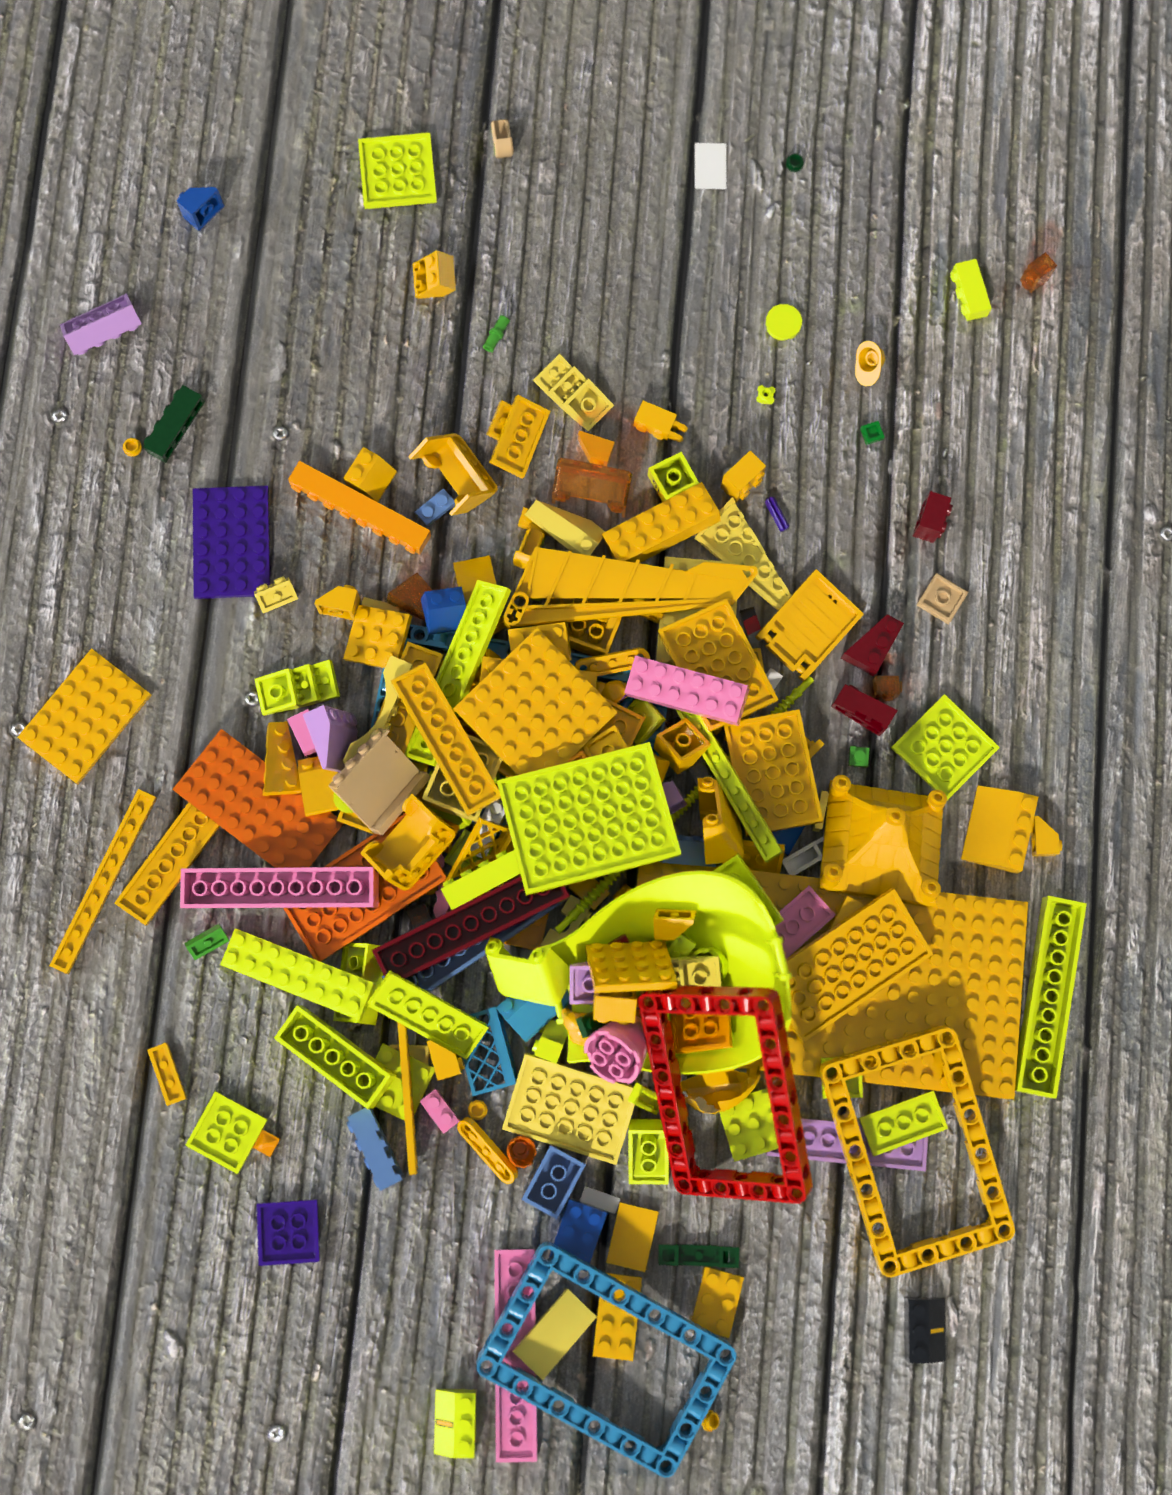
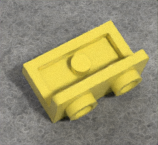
M284 576L275 579L271 585H260L254 591V595L263 613L298 599L290 578L285 579Z

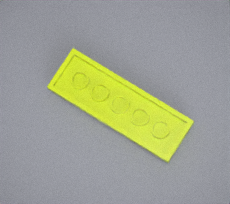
M390 970L367 1002L368 1006L466 1060L489 1029L488 1025Z

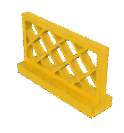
M479 817L445 882L458 876L462 878L460 874L469 869L472 872L475 871L478 864L487 859L489 862L496 860L495 855L504 850L507 853L513 850V843L508 825L503 826ZM483 824L487 825L488 831L480 834L479 831ZM501 830L499 838L495 839L494 833ZM490 836L491 842L483 845L482 839ZM478 842L479 848L471 851L472 844ZM493 847L490 854L485 856L484 851ZM481 853L482 859L473 862L472 857ZM469 859L470 865L461 868L463 861ZM490 889L489 891H487V892H485V893H483V894H481V895L475 897V898H478V897H480V896H482V895H484V894L490 892L491 889Z

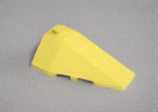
M536 500L525 513V516L569 551H572V553L591 555L602 540V533L605 532L592 520Z

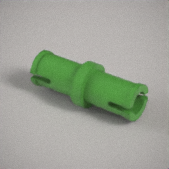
M500 315L494 328L490 329V335L483 345L486 351L492 353L498 341L503 338V332L510 323L507 317Z

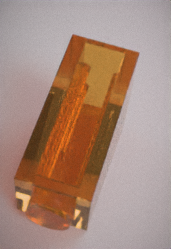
M415 573L390 591L386 601L425 621L421 597L425 591H432V588L418 573Z

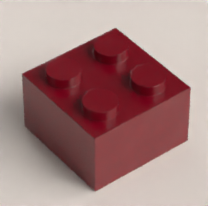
M930 491L923 501L912 536L934 543L937 538H941L947 526L945 521L953 507L950 504L952 498Z

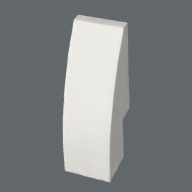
M824 836L783 859L782 863L789 875H796L821 861Z

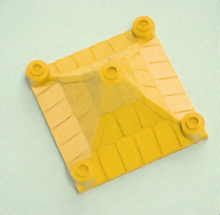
M845 775L835 776L833 780H830L828 788L829 795L826 809L819 889L877 898L889 889L894 888L902 902L935 907L937 905V897L941 892L938 876L943 808L947 803L946 794L941 790H933L927 796L851 784L850 779Z

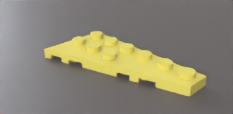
M732 497L720 510L721 521L699 532L695 536V540L720 561L738 562L740 565L757 567L758 573L749 586L778 611L790 598L791 594L777 574L774 565L768 559L765 550L753 530L747 524L744 515L738 509ZM743 571L748 579L751 575V572Z

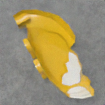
M760 1066L756 1069L747 1067L746 1073L730 1069L720 1072L696 1074V1076L680 1082L682 1094L685 1095L687 1104L702 1113L716 1114L729 1110L747 1098L756 1087L761 1077Z

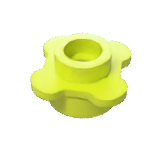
M760 385L757 388L759 392L756 397L757 402L773 404L775 388Z

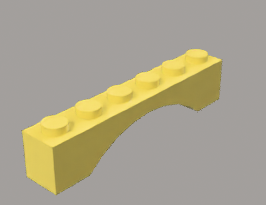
M392 655L390 656L383 671L386 697L382 713L369 732L350 744L343 759L344 764L357 754L358 748L370 739V735L374 730L378 728L390 729V719L392 716H396L399 709L397 704L400 700L391 680L414 669L411 663Z

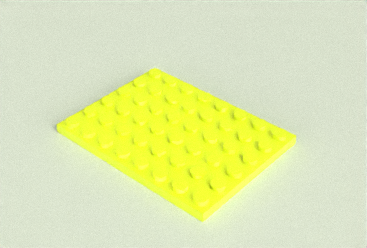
M650 742L497 780L526 895L681 856L680 846Z

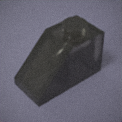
M418 900L408 905L409 908L406 909V912L414 929L433 920L424 901L420 903Z

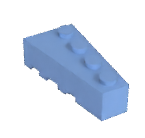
M364 1108L348 1116L349 1121L346 1124L350 1132H354L357 1138L355 1143L359 1151H362L365 1156L364 1162L373 1174L372 1178L376 1187H379V1190L382 1191L405 1179L373 1110Z

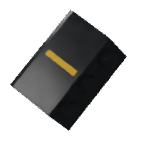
M904 1297L905 1360L908 1363L930 1364L946 1361L945 1298Z

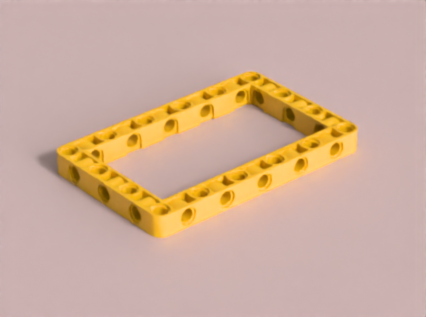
M940 1025L830 1059L820 1065L819 1074L877 1267L883 1275L889 1278L1006 1242L1013 1238L1015 1234L1013 1220L959 1039L953 1029ZM944 1032L949 1033V1038L946 1041L941 1040ZM906 1044H911V1050L908 1053H904L903 1047ZM939 1051L947 1086L951 1089L953 1095V1106L959 1126L962 1127L966 1139L964 1143L970 1163L974 1166L976 1172V1183L981 1200L986 1206L989 1217H987L985 1223L965 1226L950 1231L947 1235L924 1239L910 1244L909 1247L896 1250L845 1080ZM873 1056V1062L866 1065L865 1058ZM831 1067L835 1068V1074L828 1077L826 1075L827 1070ZM960 1070V1077L954 1080L953 1073ZM846 1106V1113L838 1115V1109ZM968 1109H971V1110H972L971 1116L968 1117V1118H965V1117H964L965 1111L968 1110ZM858 1145L857 1152H849L851 1146ZM983 1147V1153L980 1156H976L977 1149ZM868 1183L870 1185L869 1189L866 1192H862L861 1187ZM995 1186L994 1192L987 1194L988 1188ZM880 1222L881 1227L878 1230H873V1225ZM1006 1225L1005 1231L999 1233L1000 1226ZM968 1237V1242L961 1244L962 1238ZM930 1249L928 1256H922L924 1250ZM892 1261L890 1268H884L886 1262Z

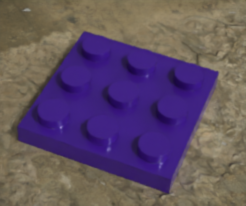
M318 1199L257 1204L259 1266L320 1262Z

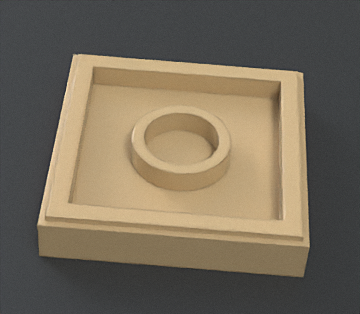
M936 573L918 601L917 606L949 625L968 592Z

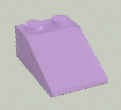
M588 962L570 964V1004H593L594 989Z

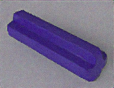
M775 497L767 498L765 504L779 531H786L789 528V524Z

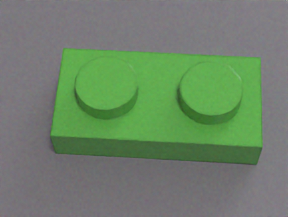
M217 924L185 942V946L194 960H197L230 940L221 925Z

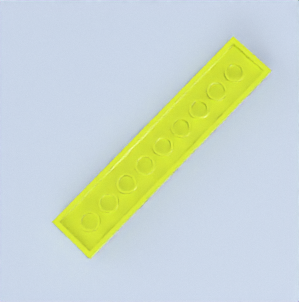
M480 580L476 582L436 677V682L452 710L470 691L482 662V657L486 653L511 593V590L507 587ZM415 727L405 751V756L436 767L437 762L417 727Z

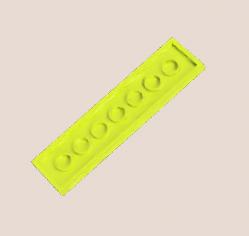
M236 928L233 931L220 964L359 1021H362L368 1005L367 1002L371 998L376 985L372 981Z

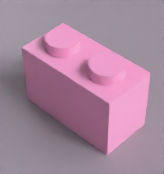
M437 1089L419 1101L443 1134L460 1122V1119Z

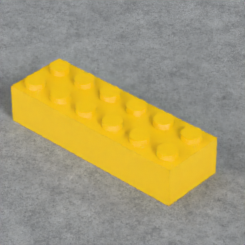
M701 482L602 533V536L613 559L633 563L639 559V563L720 522V511Z

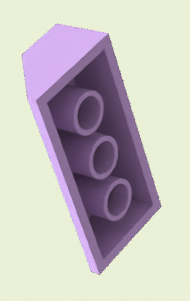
M125 294L60 324V327L73 355H82L89 348L102 346L105 341L111 338L117 339L128 330H136L142 323L128 295Z

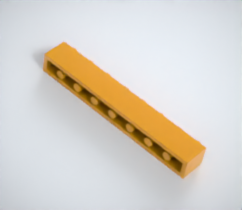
M301 461L297 463L288 478L294 491L306 493L309 499L315 502L317 500L321 501L330 510L336 509L344 518L349 519L351 517L361 527L365 528L367 526L371 528L372 532L376 535L388 537L391 543L405 546V549L412 554H415V552L421 554L431 537L429 529Z

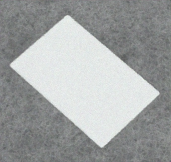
M695 143V189H726V143Z

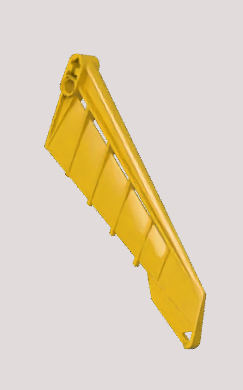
M535 547L504 613L503 623L507 629H516L518 627L704 609L725 599L728 600L730 606H733L756 577L758 570L755 566L703 562L687 571L672 569L674 564H671L669 568L640 564L639 559L633 563L605 558L606 555L596 557L572 553V551L565 552ZM743 571L751 572V575L748 579ZM521 598L525 601V604L517 606L514 601ZM529 598L547 599L544 605H528ZM551 599H583L580 604L549 605ZM587 599H619L618 602L586 603ZM623 599H655V601L622 602ZM659 599H683V600L659 601ZM514 611L517 612L515 620L510 623L509 618L512 617Z

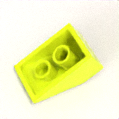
M630 1119L628 1130L629 1184H669V1156L661 1119Z

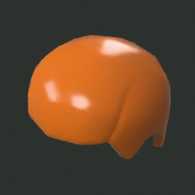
M520 1135L511 1139L506 1153L508 1160L514 1166L525 1168L533 1164L537 1150L534 1142L529 1137Z

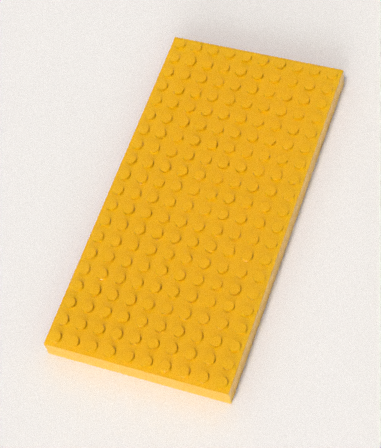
M662 862L639 866L636 887L670 874L686 871H713L718 866L708 867ZM750 870L778 912L808 886L816 892L834 914L837 913L846 896L864 905L876 899L875 897L819 889L820 878ZM940 892L935 907L903 902L933 955L804 1043L800 1040L791 1024L786 1033L793 1074L821 1078L819 1074L821 1058L840 1057L930 1028L945 1025L953 1029L958 1036L975 1096L1014 1100L1028 902ZM833 918L794 953L827 932ZM944 1032L941 1040L946 1041L949 1038V1033ZM906 1044L903 1047L904 1053H908L911 1050V1044ZM939 1051L862 1075L863 1083L952 1093L951 1089L947 1086ZM873 1056L865 1058L866 1065L873 1062ZM760 1058L738 1068L747 1069V1067H750L751 1069H756L760 1066V1071H764L763 1060ZM960 1070L953 1073L954 1080L960 1077Z

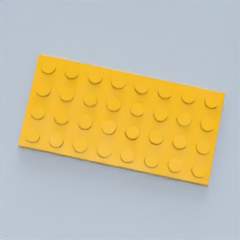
M894 888L889 889L786 959L789 973L792 974V978L789 979L792 1008L790 1024L803 1043L933 955Z

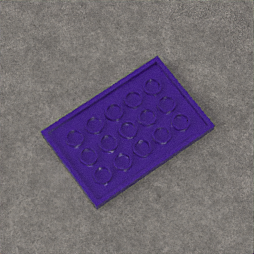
M269 487L193 488L194 598L255 597L254 591L257 590L256 587L263 584L270 585Z

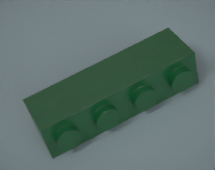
M184 385L176 390L171 404L165 407L162 418L156 421L153 432L144 440L143 447L148 454L167 463L204 405L205 401L202 395Z

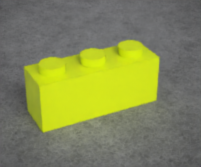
M977 259L956 263L951 271V279L957 287L956 296L961 301L962 315H965L967 321L987 317L992 308Z

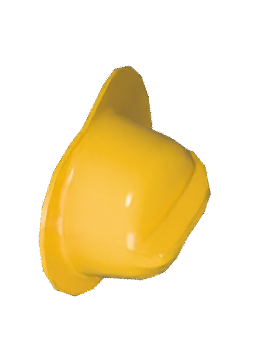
M872 341L861 343L856 354L855 376L857 381L864 386H871L876 383L880 376L881 367L885 362L883 350Z

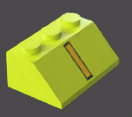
M436 1389L434 1454L451 1458L475 1457L477 1389Z

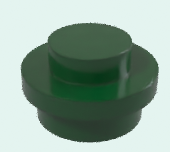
M792 154L787 158L786 167L791 172H798L803 168L804 160L799 154Z

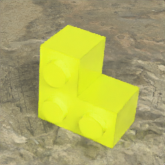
M551 1020L539 1031L542 1033L540 1040H535L532 1051L535 1052L534 1056L557 1064L568 1032L564 1024H557L556 1021Z

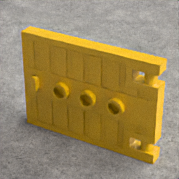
M815 569L755 635V638L759 641L763 639L767 643L765 647L792 672L796 670L800 673L798 678L803 682L859 621L864 613ZM770 630L775 634L773 638L768 634ZM803 661L808 665L806 669L801 665Z

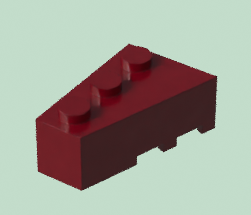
M887 614L852 645L840 659L874 677L904 623Z
M846 684L831 706L879 737L887 729L898 711L860 692L855 686H848Z

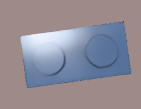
M443 488L417 509L415 514L426 527H429L451 509L455 502Z

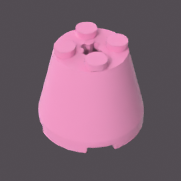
M636 1015L635 1023L627 1025L611 1021L593 1032L584 1045V1053H587L592 1063L590 1065L592 1070L601 1078L613 1084L616 1081L627 1082V1084L633 1082L641 1072L648 1052L642 1019Z

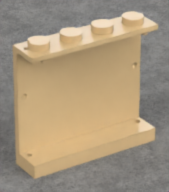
M378 728L371 733L370 739L358 748L357 754L345 763L343 770L337 773L329 784V787L373 833L383 835L403 812L404 801L411 794L416 796L431 778L427 772L419 771L387 736L390 731Z

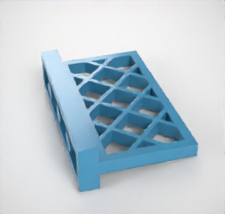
M497 1006L469 1014L476 1017V1019H479L481 1015L487 1014L489 1020L487 1025L491 1027V1031L487 1030L486 1033L492 1035L494 1039L492 1046L488 1047L482 1043L483 1036L470 1054L469 1059L463 1058L472 1096L515 1085L518 1078L502 1015L496 1009ZM479 1045L489 1050L484 1060L474 1055ZM491 1052L499 1057L496 1067L486 1062ZM473 1057L482 1062L477 1072L470 1068V1062ZM485 1064L494 1069L489 1079L480 1074ZM497 1071L503 1074L505 1083L498 1085L492 1081ZM478 1077L487 1081L484 1089L476 1091L475 1081Z

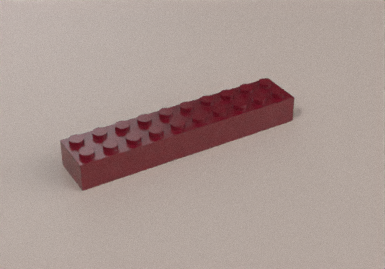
M520 876L373 949L372 952L384 977L390 970L404 979H408L569 899L570 896L565 886L526 895Z

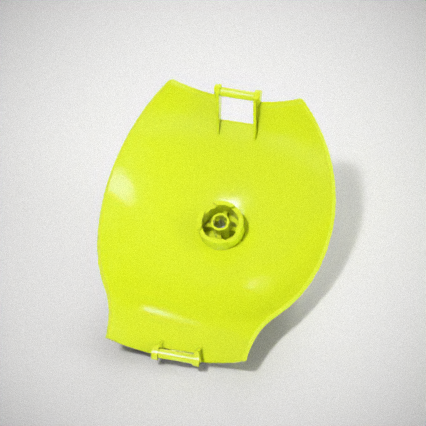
M686 871L663 876L641 884L608 903L570 935L552 944L542 946L551 948L570 967V964L588 962L586 945L593 943L608 944L623 934L626 935L630 943L633 941H654L653 918L656 909L696 910L694 924L683 932L685 936L696 943L688 957L719 956L721 986L773 988L780 996L786 1033L791 1023L792 1008L789 979L792 978V974L788 970L782 946L783 938L778 937L774 923L765 905L755 892L743 882L722 873ZM674 940L666 942L667 949L671 946ZM569 984L567 990H568V994H569V998H570V984ZM636 991L637 997H640V991ZM561 1000L555 1005L558 1017L556 1019L557 1024H563L562 1009L564 1008ZM571 1004L572 1011L590 1013L593 1011V1004ZM668 1013V1020L671 1022V1013ZM731 1015L732 1048L675 1054V1057L678 1059L680 1074L720 1072L738 1068L762 1058L755 1016ZM568 1034L567 1062H590L587 1053H584V1046L573 1043ZM647 1052L641 1071L652 1072Z

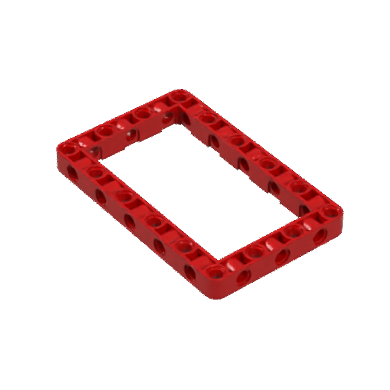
M677 985V989L644 991L638 999L675 1189L684 1195L794 1204L803 1203L811 1192L813 1183L779 993L773 988L680 985ZM667 1013L755 1016L783 1175L752 1171L751 1173L737 1172V1170L716 1168L714 1170L700 1169L696 1165L692 1131L689 1130L685 1095L682 1094L681 1074L678 1059L674 1053V1038Z

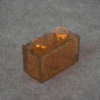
M1046 252L1027 266L1020 279L1022 286L1029 290L1031 294L1048 282L1057 267V264Z

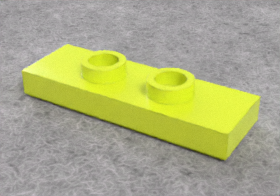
M635 1083L628 1101L657 1115L659 1106L656 1092L639 1083Z

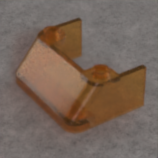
M559 458L552 490V503L556 504V500L565 502L570 497L606 503L612 512L621 513L622 511L621 517L625 518L631 491L632 473L622 469Z

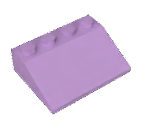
M322 705L304 713L303 717L322 768L341 772L345 767L343 762L350 744L357 740V720L349 712Z

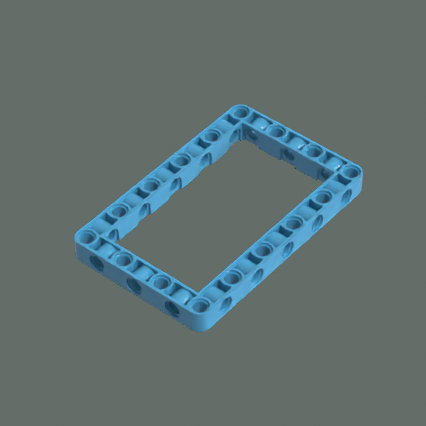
M543 1242L537 1248L480 1351L476 1365L478 1373L487 1380L661 1477L667 1478L673 1476L736 1360V1351L728 1341L559 1246L551 1242ZM545 1250H552V1257L546 1259L542 1256ZM583 1269L589 1271L587 1277H578L579 1271ZM552 1270L710 1358L703 1372H700L691 1388L690 1396L683 1409H680L671 1425L670 1433L663 1446L656 1447L648 1443L644 1437L624 1426L620 1427L614 1424L603 1414L588 1406L586 1408L580 1405L572 1397L554 1387L550 1388L539 1382L538 1378L502 1361ZM526 1286L533 1288L532 1293L529 1295L522 1293V1289ZM621 1289L624 1291L622 1297H614L616 1290ZM652 1310H659L657 1317H649V1313ZM506 1323L513 1326L508 1332L501 1329ZM687 1330H694V1335L692 1337H685V1332ZM728 1349L730 1351L728 1356L720 1357L722 1350ZM485 1360L491 1361L492 1366L485 1369L481 1366L482 1362ZM524 1380L528 1382V1385L525 1388H519L517 1386L518 1382ZM709 1386L710 1390L708 1393H700L702 1387ZM560 1400L564 1402L560 1408L553 1407L555 1401ZM596 1420L599 1422L596 1428L589 1427L591 1421ZM689 1423L690 1427L688 1430L683 1431L680 1429L682 1424ZM629 1440L635 1442L631 1448L625 1447V1443ZM663 1461H670L668 1467L663 1468L660 1466Z

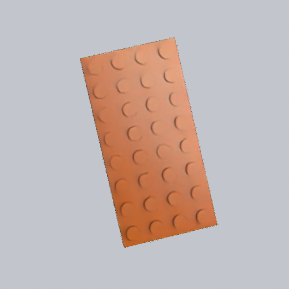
M220 729L172 790L274 868L311 867L344 824L338 822V817L331 812L306 816L302 792L298 794L263 796L265 761L223 729Z
M405 813L397 818L383 835L374 833L324 867H373L360 852L369 842L378 841L382 843L407 814ZM436 859L414 886L405 891L386 881L379 873V907L283 909L312 957L323 962L445 882L447 875Z

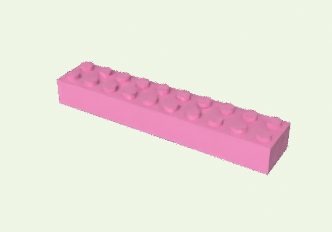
M374 867L181 869L180 908L379 907V872Z

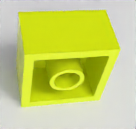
M682 451L648 468L647 476L662 502L699 484Z

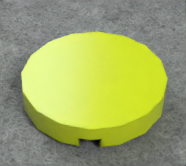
M788 304L774 306L766 316V329L775 339L783 341L785 339H793L799 334L802 326L800 312Z

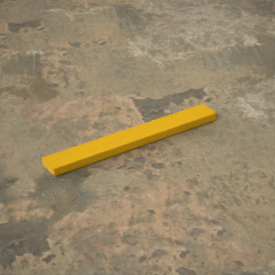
M398 1023L409 1175H416L418 1173L408 1028Z

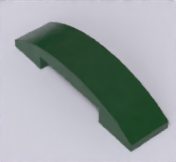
M659 1244L658 1265L739 1268V1247Z

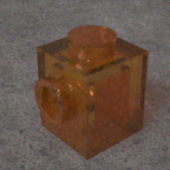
M876 676L873 679L874 698H883V701H894V698H897L902 693V681H899V676Z

